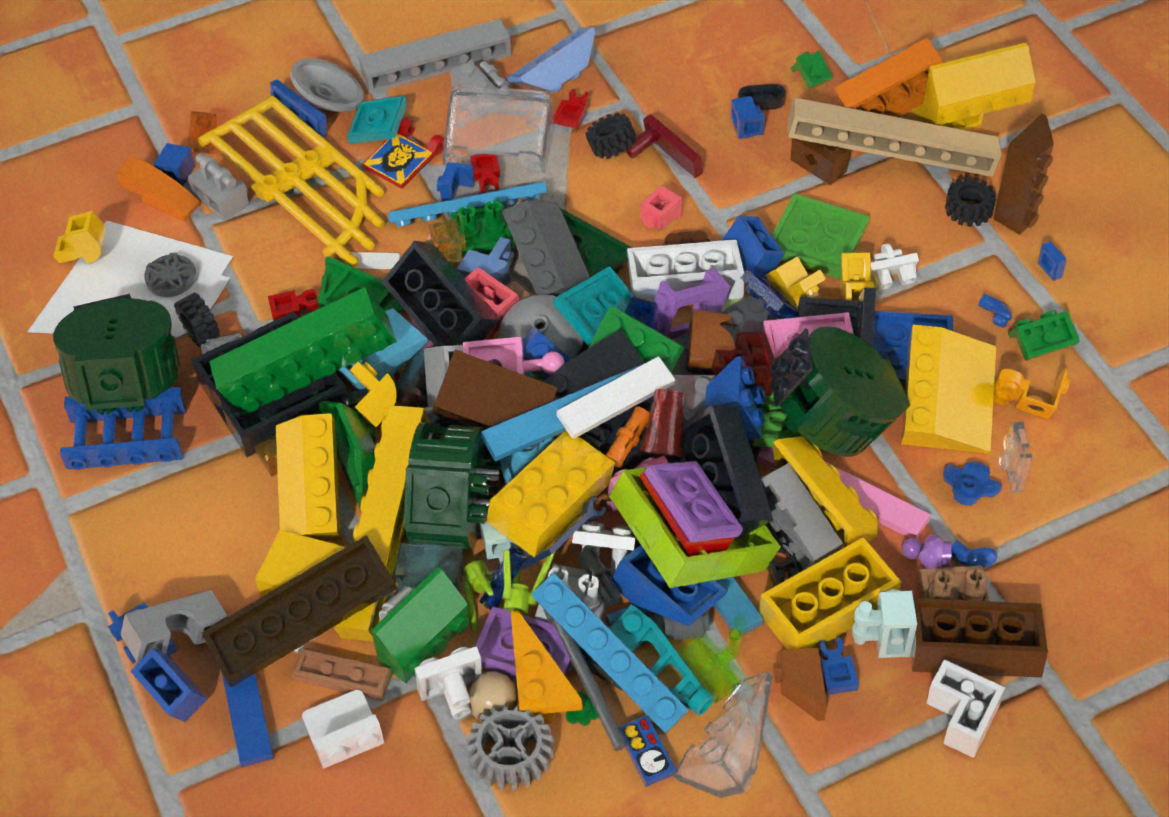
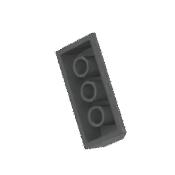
M526 200L502 211L536 295L545 294L557 297L590 278L558 203Z

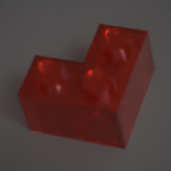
M738 332L735 341L736 349L715 351L710 375H715L716 377L735 357L741 356L746 366L752 368L755 382L758 386L763 387L765 396H771L773 386L770 366L775 358L766 332Z

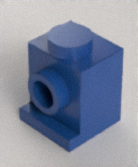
M752 97L731 99V121L738 138L764 135L765 115L761 113L758 105L755 106Z

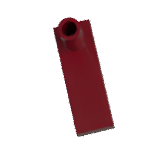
M652 114L643 119L645 131L635 137L636 141L632 142L633 146L631 148L626 147L627 155L633 159L655 143L695 179L703 173L701 156Z

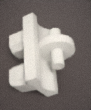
M887 243L881 246V253L874 254L875 262L870 263L871 280L874 282L877 291L885 290L892 286L893 282L890 275L898 274L901 285L913 284L916 281L917 272L915 266L919 261L917 253L902 256L901 249L893 250L891 245Z

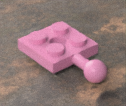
M521 337L463 342L464 353L490 363H499L502 367L525 375V372L541 370L552 375L565 364L564 358L557 352H548L542 359L524 360L523 340Z

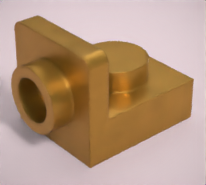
M276 436L254 446L256 454L271 477L278 474Z

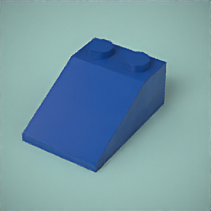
M642 545L620 561L612 577L619 592L632 604L686 626L693 624L728 592L715 580L669 588Z

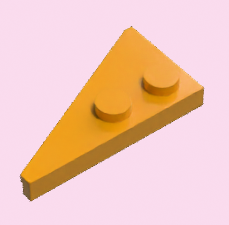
M511 611L519 711L525 712L529 709L533 715L582 710V699L519 611Z

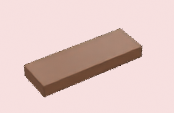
M302 648L291 676L293 681L345 693L360 690L363 692L364 697L383 701L393 672L392 668Z

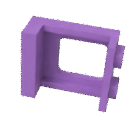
M716 269L705 272L700 286L675 292L666 281L660 282L646 324L670 339H676L689 331V323L671 327L675 314L680 307L694 304L691 313L694 309L720 313L731 286Z

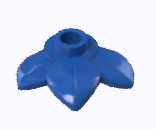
M971 461L965 464L963 468L947 464L943 471L944 481L952 486L954 499L963 505H973L981 497H994L999 494L1002 488L1001 483L989 479V468L982 462Z

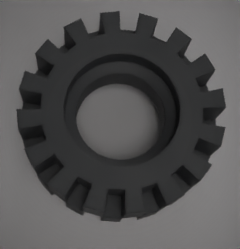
M615 113L614 116L608 114L605 119L601 117L599 122L594 121L592 123L593 127H588L587 141L596 157L599 156L601 159L605 156L607 159L611 158L613 154L615 157L619 156L621 151L625 153L627 151L626 147L631 148L633 146L632 142L636 141V133L628 116L623 113L621 115Z
M965 177L964 182L958 179L956 184L952 183L950 185L945 209H947L946 214L948 216L951 215L952 221L955 222L958 219L959 225L963 226V223L967 222V227H972L973 223L976 226H981L982 221L987 223L989 218L991 219L996 202V191H993L991 184L986 187L987 181L982 180L979 183V178L974 177V180L970 181L969 177ZM962 200H974L978 204H968Z
M194 292L174 303L179 321L182 322L184 330L186 329L188 336L192 338V341L198 347L205 344L207 339L220 336V329L217 327L218 324L214 320V315L211 314L208 305H205V301L200 298L198 293Z

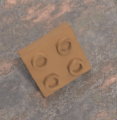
M982 565L920 569L919 571L923 599L990 601L986 587L987 575L983 571Z

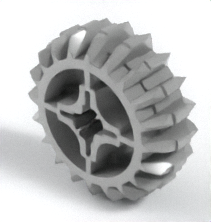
M505 703L502 708L503 711L498 712L492 707L490 710L491 716L488 717L481 713L479 717L480 723H472V733L467 734L466 741L468 746L465 750L466 756L469 758V767L475 770L476 777L479 780L485 778L486 784L489 787L498 782V788L503 791L506 784H511V788L516 791L518 783L522 782L528 788L531 777L540 781L542 777L541 771H548L550 767L549 760H552L554 757V750L552 749L554 737L551 735L549 724H544V718L541 714L534 717L529 709L521 712L519 711V703L514 710H509L508 705ZM493 738L495 745L491 748L492 752L487 756L484 753V748L487 742ZM533 738L536 742V747L533 753L528 756L525 748L528 747V742Z

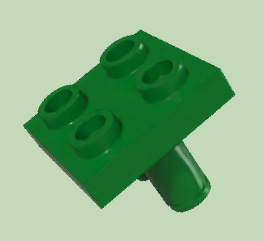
M493 200V205H491V202L488 201L485 207L480 208L468 205L467 210L463 206L459 208L458 212L450 213L462 259L468 250L490 254L500 237L509 239L511 249H515L513 237L502 213L504 207L501 202Z

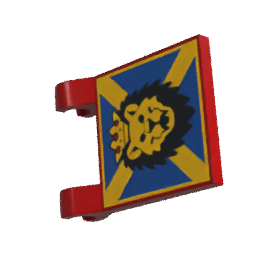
M408 118L401 120L395 138L386 139L362 163L363 168L401 189L435 155L441 154L446 149L445 144L442 143L444 138L437 134L431 138L426 148L407 138L414 133V128L410 126L413 122Z

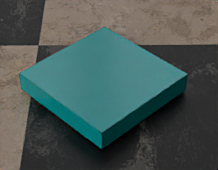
M405 96L361 102L346 137L349 143L355 144L395 138L408 104Z

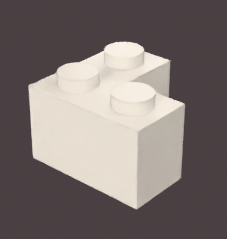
M944 660L930 686L926 703L953 716L948 725L943 744L974 758L1000 706L1005 687Z

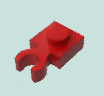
M571 89L569 101L562 99L553 116L554 124L578 129L586 114L588 92L585 91L583 96L576 97V89Z
M496 152L471 155L470 160L474 170V180L479 181L480 192L485 193L487 185H493L495 191L499 190L498 178H500V169Z
M295 290L268 296L273 321L292 312L298 318H301L300 311L313 312L319 309L315 290H306L296 296Z

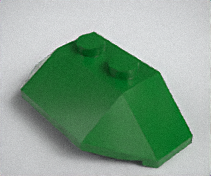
M337 402L318 403L320 414L332 413L336 421L338 460L360 509L362 497L367 495L369 487L368 473L370 469L374 468L376 460L373 440H376L374 430L370 423L365 424L360 413L350 407Z

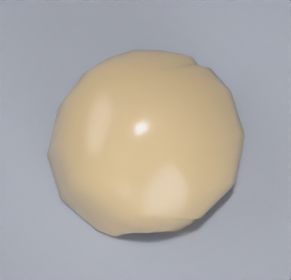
M496 671L482 673L472 683L469 690L471 713L479 720L481 713L488 717L491 716L490 710L492 707L498 712L503 711L502 708L505 703L508 705L509 710H512L516 706L518 698L516 684L507 675Z

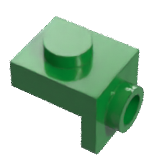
M809 51L799 55L796 58L797 62L791 67L792 72L799 70L808 90L833 78L820 51L811 55Z

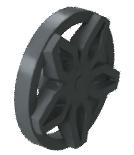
M173 252L157 258L152 263H148L144 279L147 288L152 293L162 297H172L180 295L192 287L196 280V269L190 259ZM152 274L154 278L150 282V276ZM190 275L189 279L183 284L182 278ZM168 286V287H171V288H173V289H167V290H165V289H161V288H164V287Z

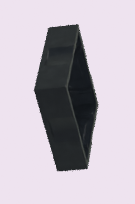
M294 312L258 328L246 337L228 342L191 359L198 382L246 457L256 453L254 446L276 436V425L299 416L320 414L318 403L323 401L338 403V399L342 395L347 394L346 386L337 373L334 372L310 383L304 388H299L284 395L281 399L274 400L253 412L242 415L216 389L209 361L297 320L298 317Z

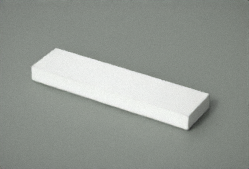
M658 356L557 410L556 416L571 438L574 439L674 385L675 378Z

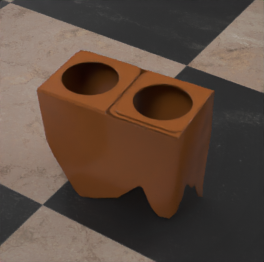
M697 309L693 310L689 323L687 371L719 374L726 367L722 365L725 362V358L721 354L736 349L730 333L722 327L734 324L731 321H727L732 318L731 315Z

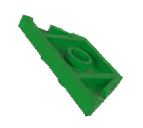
M329 256L325 258V273L322 275V290L318 298L319 309L366 287L384 311L394 308L399 313L405 310L384 286L381 279Z

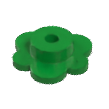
M577 692L582 699V707L584 708L582 710L567 711L566 720L571 724L579 722L580 725L587 726L590 724V720H596L599 717L589 696L587 697L584 692Z

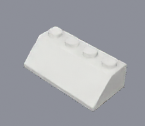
M736 240L627 248L630 290L645 308L653 306L660 282L666 281L674 292L700 286L705 272L711 269H716L731 286L726 300L744 299V270Z

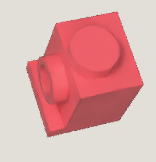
M663 186L656 189L641 203L642 222L650 229L656 227L662 231L675 218L679 219L682 215V197Z

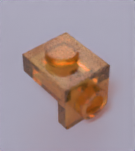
M191 112L187 147L191 148V152L213 154L214 145L209 143L202 147L198 142V137L217 127L216 114Z

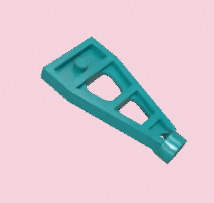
M631 604L609 629L632 653L644 641L652 643L658 651L660 658L649 670L657 677L668 664H671L682 675L683 679L675 688H667L686 708L693 711L697 716H701L709 709L715 696L702 687L656 623Z

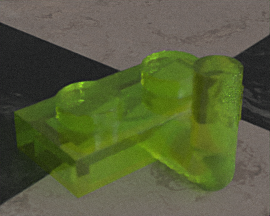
M736 629L728 633V647L718 655L700 637L677 652L702 687L715 696L714 704H717L740 687V680L726 666L727 663L736 658L740 653L741 633Z

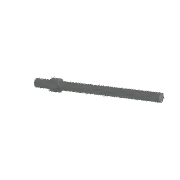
M544 610L549 623L554 624L614 750H622L627 744L577 642Z

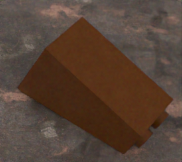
M455 350L434 403L433 415L464 426L483 427L486 430L558 400L560 397L555 396L558 387Z

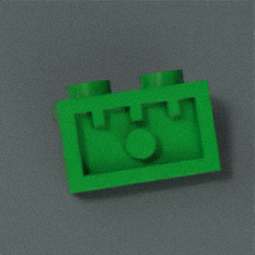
M1052 310L1040 315L1041 319L1033 322L1031 318L1021 320L1015 323L1016 328L1008 333L1009 338L1016 337L1025 361L1080 343L1068 311L1057 314L1056 310Z

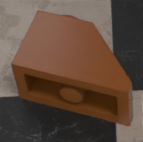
M818 648L780 650L778 663H773V675L775 683L780 682L782 695L816 720L824 721L827 700Z

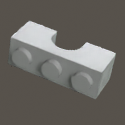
M212 590L193 593L184 598L165 601L159 605L136 609L125 614L121 637L136 662H140L153 648L165 654L167 653L171 636L170 631H180L187 634L194 645L205 643L202 632L224 620L228 615Z

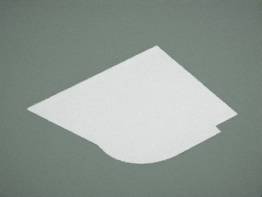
M106 221L104 224L106 231L100 257L90 264L83 258L77 261L28 332L53 334L58 323L74 311L73 306L130 293L131 298L146 301L153 300L163 305L169 311L171 317V335L174 338L186 334L187 331L186 329L184 330L182 322L178 319L179 316L176 314L174 303L196 292L205 301V305H208L211 309L230 280L229 277L222 276L221 274L233 256ZM173 252L190 259L196 269V280L186 292L177 296L162 297L152 293L147 288L144 274L148 263H152L157 258ZM152 274L150 276V282L154 278ZM190 275L182 278L183 284L189 279ZM166 286V287L161 288V289L167 290V289H173V288Z

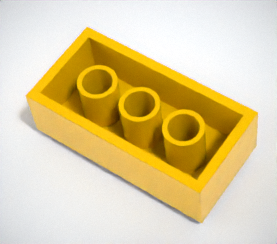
M565 431L490 500L486 522L531 556L535 557L582 512L583 504L588 499L594 496L597 497L609 485L615 462L579 436L572 439L569 433Z
M862 537L761 594L759 614L787 650L818 648L820 641L824 640L827 643L852 628L855 622V610L861 602L868 601L871 603L872 609L877 610L879 593L893 589L900 590L901 581Z

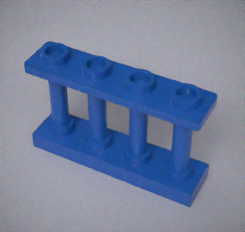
M181 387L168 388L160 395L152 399H146L144 409L139 412L135 411V407H132L133 412H128L126 407L116 408L110 414H106V410L103 409L104 415L97 413V410H86L84 404L76 402L70 396L65 397V410L70 422L75 423L73 447L60 449V455L66 469L81 470L84 468L112 467L115 465H140L150 462H171L183 459V451L179 439L173 438L174 415L186 413V402ZM162 416L161 439L144 441L145 417ZM133 418L132 441L114 443L116 420ZM104 420L102 444L85 446L87 422Z

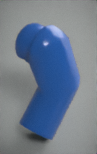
M959 540L952 544L951 554L965 566L982 565V568H986L997 560V553L992 548L969 549Z

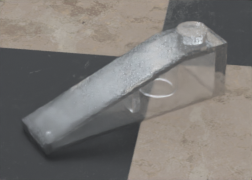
M769 672L745 678L723 705L725 713L715 722H709L705 727L706 737L698 746L692 744L685 752L673 775L676 780L720 798L735 794L740 795L748 790L758 766L772 682V675Z

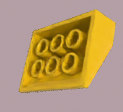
M912 325L908 341L905 394L910 406L903 412L901 445L990 454L996 346L942 327Z

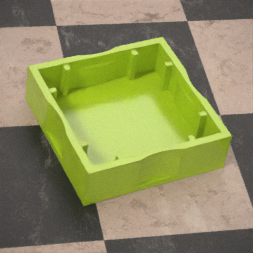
M647 468L622 471L609 497L669 588L765 572L769 562L773 560L781 547L766 525H763L732 542L727 551L707 554L705 550H701L699 555L689 557L640 478L641 473L645 472Z

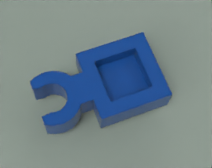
M836 638L835 650L827 649L824 640L819 643V655L823 659L820 663L826 695L856 691L859 687L851 656L842 657L844 644L841 638Z

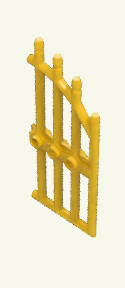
M274 95L198 137V142L202 147L212 143L256 183L251 185V189L256 192V195L261 200H265L267 203L276 200L327 246L323 249L325 257L337 254L349 266L356 268L359 265L358 259L344 245L353 237L368 250H372L375 247L374 242L359 227L363 217L367 218L378 228L385 226L383 218L367 205V189L377 197L384 195L383 189ZM271 108L275 109L317 147L305 152L263 116L262 113ZM253 119L297 159L284 164L241 125ZM230 131L234 132L276 171L270 175L263 176L220 137ZM336 162L356 179V195L325 168ZM317 175L352 205L355 211L351 221L308 185L305 180ZM297 188L342 227L344 231L335 239L284 193L290 189Z

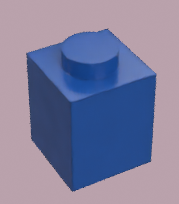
M166 143L155 161L154 167L184 186L188 176L195 168L191 148Z

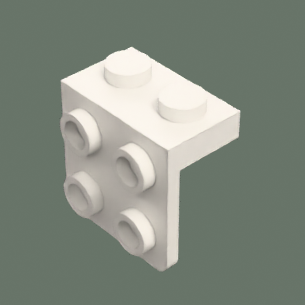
M354 690L310 708L302 714L304 724L323 769L384 744L376 715H372L364 694L360 690Z

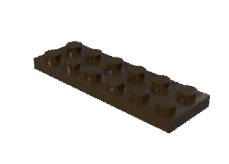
M366 535L203 631L202 635L227 684L232 688L395 591L398 587Z

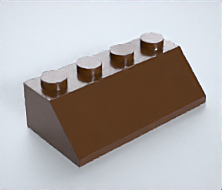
M1043 113L1009 143L993 218L1019 235L1028 227L1032 228L1039 218L1037 212L1044 198L1042 191L1048 181L1046 174L1053 161L1051 154L1054 142L1047 116Z
M913 598L917 628L911 650L912 672L937 673L942 662L946 660L977 675L1043 677L1048 648L1041 604Z

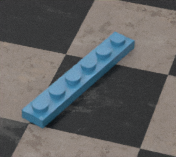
M537 182L390 211L387 214L389 223L395 222L396 227L412 224L411 219L421 217L422 222L438 219L437 214L447 212L448 217H450V213L458 212L460 207L464 206V208H467L468 205L474 208L485 207L488 201L493 203V200H497L503 206L515 204V198L525 197V200L530 201L541 199L540 193L547 192L545 182Z
M555 573L531 594L542 608L665 734L689 712L670 690Z

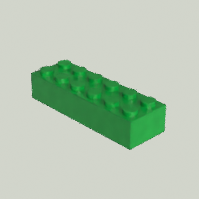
M363 287L209 362L216 389L244 415L274 400L281 399L284 395L299 388H304L324 376L331 375L345 366L357 363L364 357L377 351H382L397 341L388 315L368 289Z

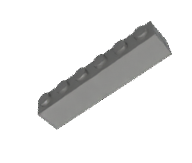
M501 19L368 53L358 56L362 78L369 94L450 73V70L469 61L479 65L482 61L491 62L510 57L511 46L510 37Z

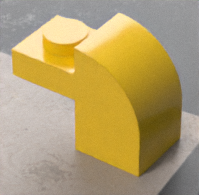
M93 211L69 217L65 235L58 237L53 256L59 263L83 258L90 264L100 257L106 230L102 221Z
M870 252L841 253V300L857 301L864 287L874 288V282L871 281Z
M798 256L765 275L775 293L792 308H798L800 297L815 298L820 295L817 291L819 290L817 284L826 279L821 270L808 275Z
M357 362L349 372L369 392L359 401L354 409L376 428L382 422L383 417L387 416L389 406L395 405L396 387L388 373L378 381L375 378L378 373L367 362L363 365Z

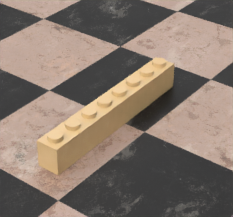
M795 97L787 118L789 138L993 177L1001 158L999 137Z

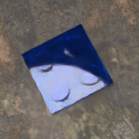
M748 269L740 277L748 285L745 290L757 300L761 297L766 302L763 307L776 317L778 315L782 319L798 317V310L771 284Z

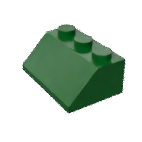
M439 567L371 630L378 662L384 667L392 668L393 674L405 684L413 676L416 677L415 668L419 667L420 663L432 658L434 655L441 654L447 647L448 642L456 634L462 633L470 622L468 603Z

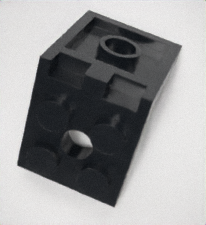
M864 287L857 301L800 297L798 317L849 312L853 334L872 347L876 288Z

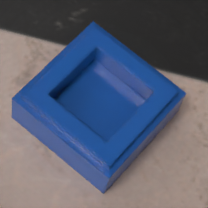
M1050 241L1042 244L1038 259L1039 266L1052 280L1055 281L1062 278L1067 259Z

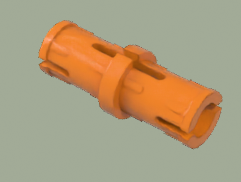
M635 407L625 426L618 429L616 433L618 437L607 454H605L615 462L616 467H621L632 447L639 444V436L649 420L652 419V415L641 407Z

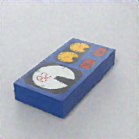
M648 716L618 727L627 744L625 748L645 787L676 774V769Z

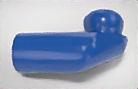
M987 294L982 296L979 306L996 314L993 317V323L1001 328H1005L1008 321L1012 319V314L1006 304Z

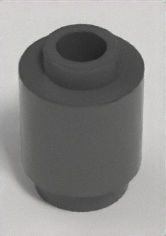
M705 612L690 626L663 616L666 638L673 637L674 640L703 638L704 631L710 630L708 612Z

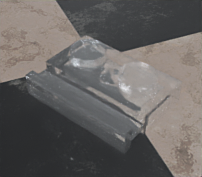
M1023 422L1011 423L1008 435L1004 436V453L999 455L1000 468L1002 471H1006L1008 482H1012L1011 493L1023 492L1033 458L1032 454H1028L1030 446Z

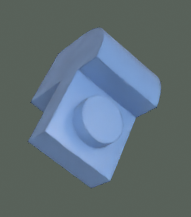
M500 237L489 255L468 250L457 268L458 273L465 278L479 267L506 285L510 281L509 267L514 257V253L511 252L510 240Z

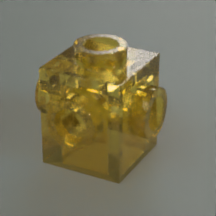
M456 220L428 224L430 239L426 240V242L433 243L451 264L461 262L463 260L462 250L466 249L464 234H459Z

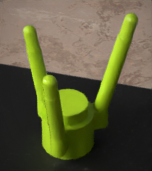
M520 547L517 548L518 554L515 555L512 584L510 552L506 549L504 550L503 562L504 591L502 598L505 599L504 609L509 612L519 611L521 614H525L529 611V605H536L537 603L531 594L543 583L554 553L546 558L534 587L529 592V586L519 584L521 571L519 564L522 561V549Z
M480 560L471 562L463 571L466 581L462 585L466 592L470 621L474 632L478 631L473 591L475 590L476 593L487 592L489 596H492V585L502 597L504 591L494 572H490L486 563Z

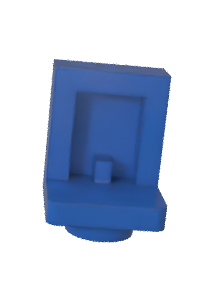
M447 162L443 176H439L437 181V191L441 193V201L454 199L458 186H474L473 166Z

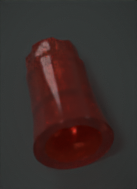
M655 389L640 452L682 457L681 438L684 413L682 405L684 393Z

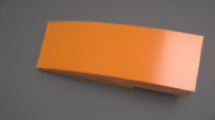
M133 155L116 171L120 187L141 195L143 203L183 221H186L201 205L200 200L174 179Z

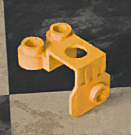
M1064 368L1054 384L1050 404L1026 397L1030 381L1023 379V375L1018 371L1003 369L1000 371L998 380L994 381L993 402L1007 405L1009 401L1016 400L1015 409L1049 420L1057 409L1060 394L1065 395L1071 380V378L1067 377L1068 368ZM1028 405H1037L1042 407L1044 410H1034L1030 408Z

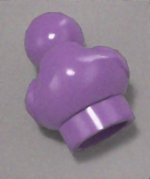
M928 535L923 544L915 538H908L902 544L903 555L908 559L919 557L925 569L951 566L952 542L943 541L938 535Z

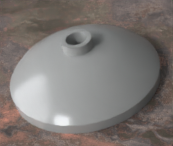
M306 58L297 61L291 69L290 77L294 87L302 97L316 107L333 112H347L356 109L363 100L364 94L359 82L346 70L331 62Z
M533 295L520 300L507 311L499 331V339L521 337L523 339L533 327L543 323L545 325L544 328L538 330L571 359L579 354L584 342L552 303L556 299V296ZM532 371L533 374H543L541 371Z

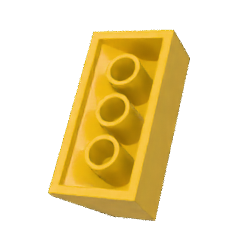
M1027 43L929 66L923 106L934 124L950 123L1031 102L1035 78Z
M332 413L299 416L276 425L280 530L318 540L341 539L336 421Z
M803 436L778 439L773 442L775 469L777 470L787 463L790 464L834 531L843 542L842 549L862 537L868 543L877 537L879 522L876 515L869 508L864 509L859 503L860 499L851 486L846 487L842 483L837 469L832 464L828 466L822 459V453L813 443L809 444Z

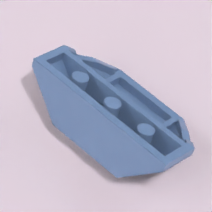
M578 28L507 77L508 81L535 91L554 93L560 90L565 81L580 76V71L588 66L595 35L594 28Z

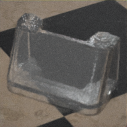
M466 85L454 87L451 90L442 154L443 165L446 166L447 162L465 164L469 153L517 156L519 157L520 166L524 170L546 173L554 133L553 100L551 96L545 92Z

